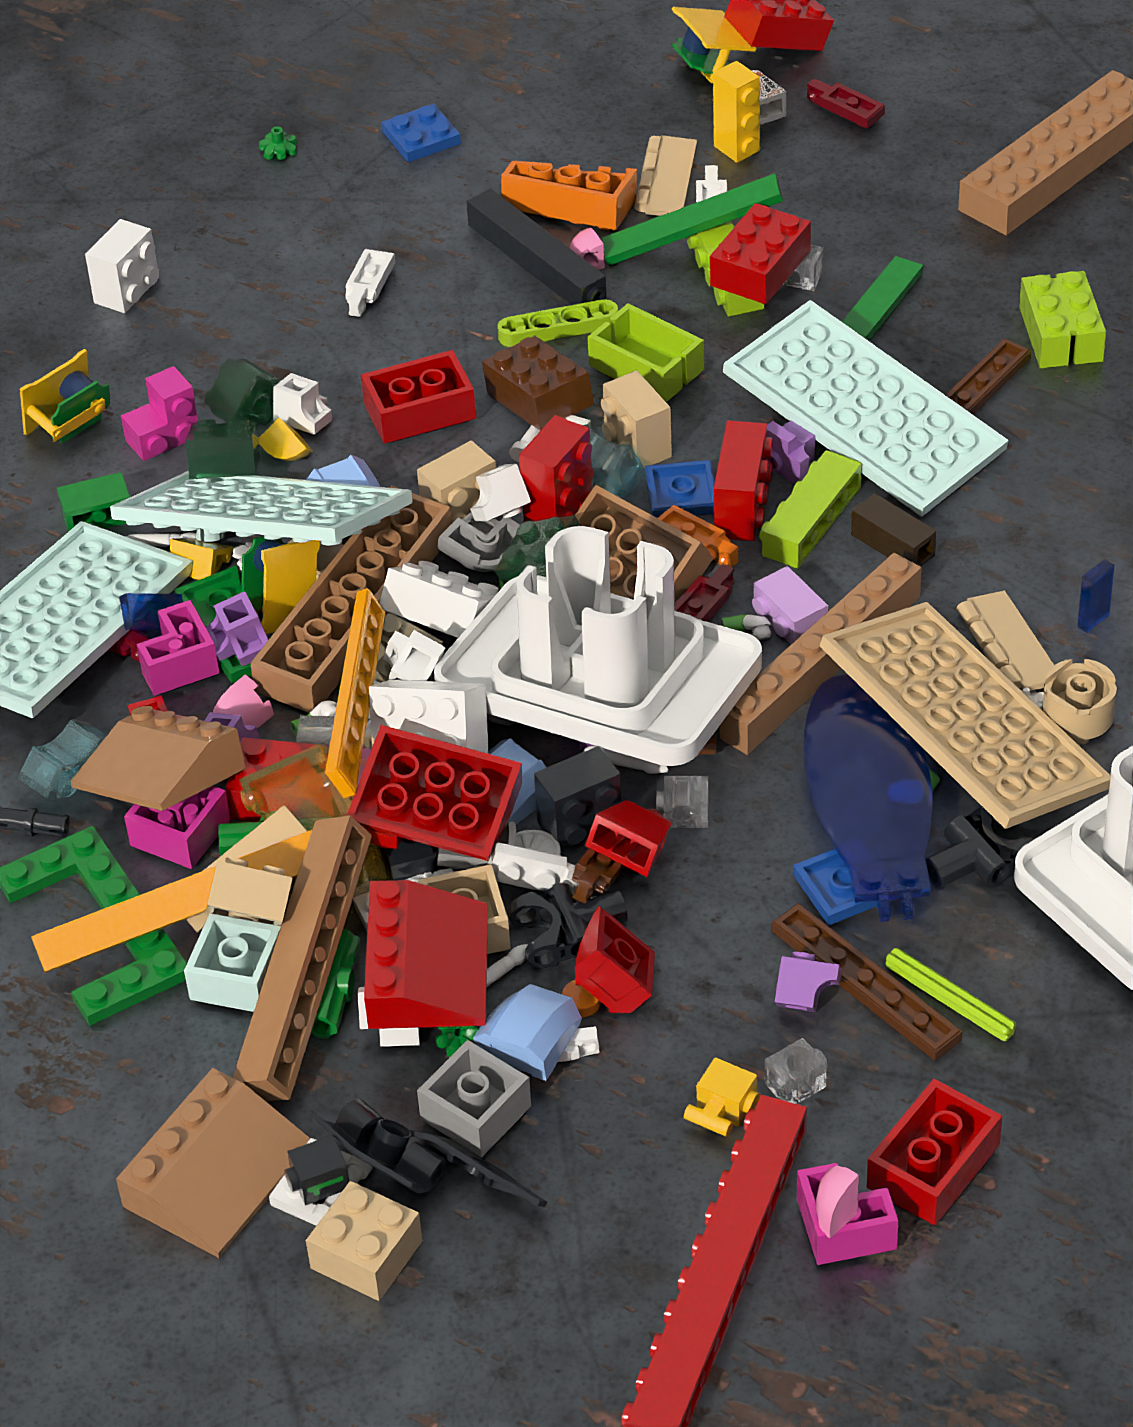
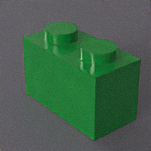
M122 472L56 487L61 512L68 532L80 521L103 529L126 524L124 520L112 519L110 506L130 498Z

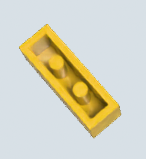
M735 61L713 72L714 147L738 163L760 151V77L738 61Z

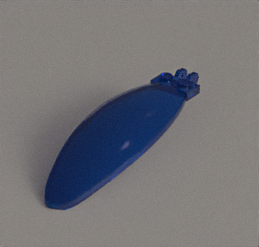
M840 675L831 677L824 681L816 690L808 710L804 730V770L813 805L831 843L849 868L854 902L876 901L880 921L885 922L889 921L891 916L889 900L900 899L901 913L904 920L913 919L914 906L912 898L930 896L931 890L925 854L932 821V785L923 748L850 676Z

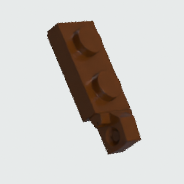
M589 848L576 864L572 881L578 884L572 898L586 904L594 890L603 894L604 891L609 889L625 866Z

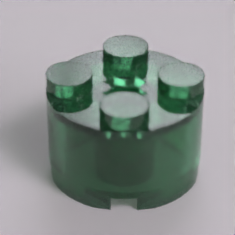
M228 359L222 364L220 374L215 380L213 387L206 393L205 404L210 406L214 416L242 433L252 435L257 433L253 429L258 425L266 426L272 421L273 387L280 380L249 360L239 359L234 361Z

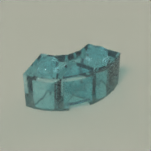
M590 428V443L592 444L591 467L594 471L592 487L594 488L597 485L616 496L630 495L643 475L645 468L630 444H615L606 441Z
M70 720L64 730L53 741L43 746L32 747L17 779L45 798L70 797L79 791V789L72 788L71 780L107 735L90 724Z

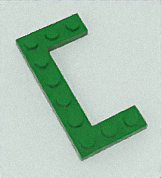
M93 826L0 867V888L10 904L77 873L101 909L140 895ZM163 928L124 943L136 960L135 962L71 991L75 1005L89 1026L186 981L184 970L187 963Z

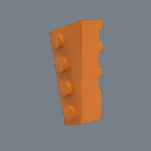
M511 161L501 175V197L522 213L528 212L541 215L544 218L567 220L573 224L597 226L603 230H617L636 201L637 169L626 168V173H611V167L599 166L596 172L581 171L580 165L568 164V166L553 169L552 163Z

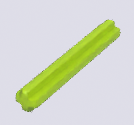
M894 948L887 955V968L1000 1040L1008 1041L1015 1033V1021L899 948Z

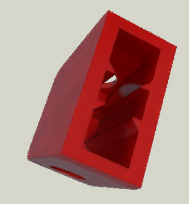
M623 801L596 814L585 846L647 877L662 852L672 823L663 818L655 809L647 810L631 801Z

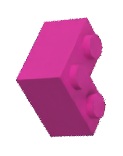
M175 366L145 378L149 404L121 415L125 441L143 461L201 436L193 387Z
M191 600L159 610L158 616L162 636L137 644L142 674L153 695L155 696L219 674L215 644Z
M211 786L163 811L134 804L124 818L130 846L193 869L218 837L219 824L230 821L226 790Z
M833 1163L797 1170V1202L817 1265L897 1249L898 1218L888 1188L858 1193L857 1215L829 1239L819 1227L816 1199L821 1179L829 1168L838 1165Z

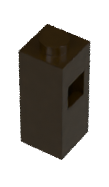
M874 493L865 501L858 503L852 510L851 535L884 556L889 557L896 553L920 567L935 556L937 531Z

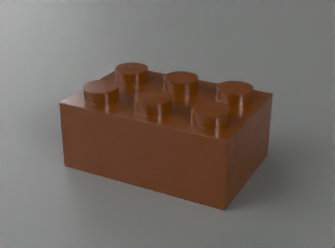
M536 336L525 338L520 343L506 350L498 351L493 356L481 361L487 394L539 431L543 429L554 415L566 419V417L594 405L589 372Z

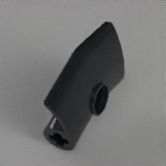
M355 1099L347 1103L342 1108L335 1123L325 1121L313 1111L310 1114L316 1122L331 1135L333 1134L334 1138L355 1157L416 1193H425L433 1189L447 1166L445 1158L418 1142H413L406 1149L411 1138L409 1129L396 1121L384 1119L364 1100Z

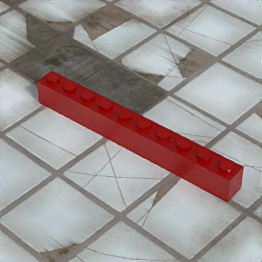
M761 1095L756 1108L748 1110L744 1122V1131L746 1133L743 1140L737 1139L734 1143L731 1154V1162L733 1164L730 1171L724 1170L718 1185L719 1198L717 1203L711 1201L705 1216V1225L707 1227L704 1234L698 1233L695 1237L691 1252L693 1261L690 1267L684 1266L678 1281L679 1295L676 1300L670 1299L664 1315L666 1326L662 1334L656 1333L650 1349L652 1360L648 1368L642 1367L636 1382V1392L638 1394L634 1403L628 1401L625 1406L621 1420L622 1427H689L806 1134V1106Z

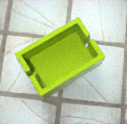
M1069 271L1058 273L1056 278H1051L1050 274L1022 277L1019 308L1039 368L1068 365L1071 336H1075L1074 364L1102 362L1104 359L1106 330L1085 272Z
M627 303L610 317V323L604 322L588 336L589 366L614 379L638 371L663 400L667 402L683 389V383L687 385L704 370V340Z

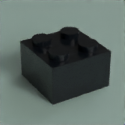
M599 746L534 773L537 823L544 832L551 834L560 845V850L587 839L596 814L622 802L620 773Z

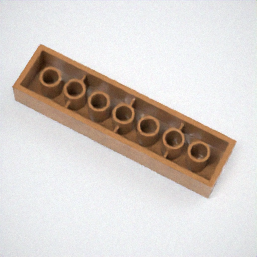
M1112 70L960 180L958 211L1004 235H1008L1133 142V80Z
M412 493V503L400 509L399 514L386 516L381 519V523L366 526L360 534L352 535L252 660V679L258 685L254 691L307 713H310L322 701H326L342 679L357 592L368 588L377 601L380 602L388 568L401 567L403 563L417 565L419 561L432 563L440 552L438 549L439 536L452 524L451 507Z

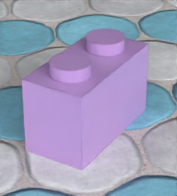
M788 566L754 582L752 605L756 614L766 617L777 635L784 637L790 644L794 643L828 612V605Z

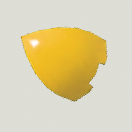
M278 418L256 440L268 454L282 461H298L313 452L298 432L281 418Z
M186 538L170 539V552L193 561L192 572L189 577L197 580L217 573L223 562L229 563L233 550L232 546L216 542H204V540L199 541Z

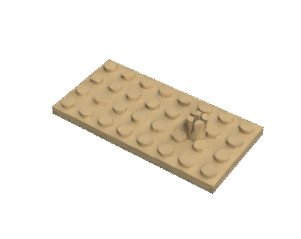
M928 602L823 635L819 646L1005 829L1109 789L1111 775Z

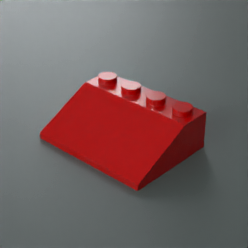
M380 725L347 815H351L365 828L489 861L494 846L499 841L512 814L521 789L522 763Z
M410 880L370 881L364 989L368 1029L486 1025L488 903Z

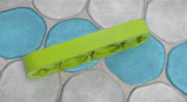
M597 300L506 317L498 323V340L502 345L512 347L520 343L521 340L533 336L538 337L542 341H549L592 333L604 322L610 323V317L618 312V306L611 300ZM573 318L580 319V321L578 322H567L566 320ZM540 324H548V325H550L549 327H546V328H538V327H535V326L540 325Z

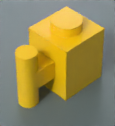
M715 1057L696 1085L697 1107L689 1104L684 1112V1119L728 1137L733 1125L739 1127L745 1119L750 1108L755 1109L761 1096L757 1092V1075Z

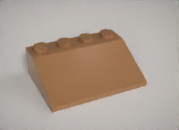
M597 485L594 486L567 526V528L586 526L609 533L610 593L633 600L637 577V545L640 541L661 546L672 554L674 559V604L700 575H703L714 558L702 542ZM546 559L540 567V570L543 572L546 571Z
M142 706L134 709L131 712L132 715L117 722L73 777L71 785L75 789L163 811L246 769L237 728L221 725L217 721L207 722L198 720L195 716L185 717L176 715L173 711L163 712L154 710L151 706Z
M212 1068L116 1178L122 1206L220 1258L269 1199V1195L284 1176V1169L290 1168L287 1151L307 1144L310 1138L247 1085Z

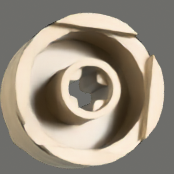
M1072 659L1055 664L1046 674L1042 711L1078 745L1088 743L1090 739L1104 734L1113 724L1117 697L1116 679L1113 672L1102 663L1089 659H1084V663H1072Z

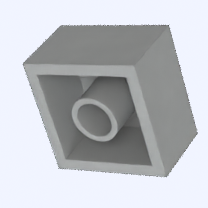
M469 1040L417 1090L420 1119L481 1158L531 1107L529 1077Z

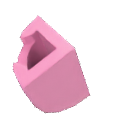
M592 228L580 231L571 241L569 248L596 269L605 268L604 245L599 236Z
M244 675L229 687L220 697L213 710V713L240 715L244 725H253L256 728L260 727L274 715L270 701L262 702L254 691L258 685L247 675Z
M841 1166L829 1168L821 1179L816 1199L819 1227L829 1239L855 1217L858 1211L859 1175Z

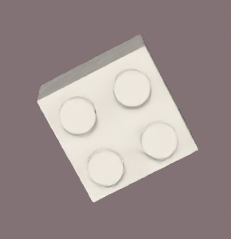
M120 219L85 254L94 303L126 313L159 279L155 245L150 228Z

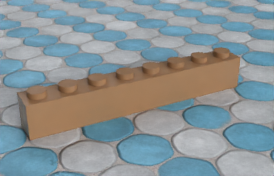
M896 553L890 555L756 676L720 724V739L746 755L750 754L842 669L819 646L823 635L909 608L920 598L922 567Z
M351 815L316 820L235 1068L233 1078L247 1085L266 1102L288 1100L291 1098L372 837Z

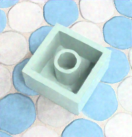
M210 913L184 970L190 1000L254 1012L281 926Z

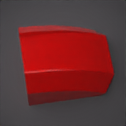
M598 906L580 943L575 963V985H581L607 1006L609 1013H631L652 996L655 951L601 906Z

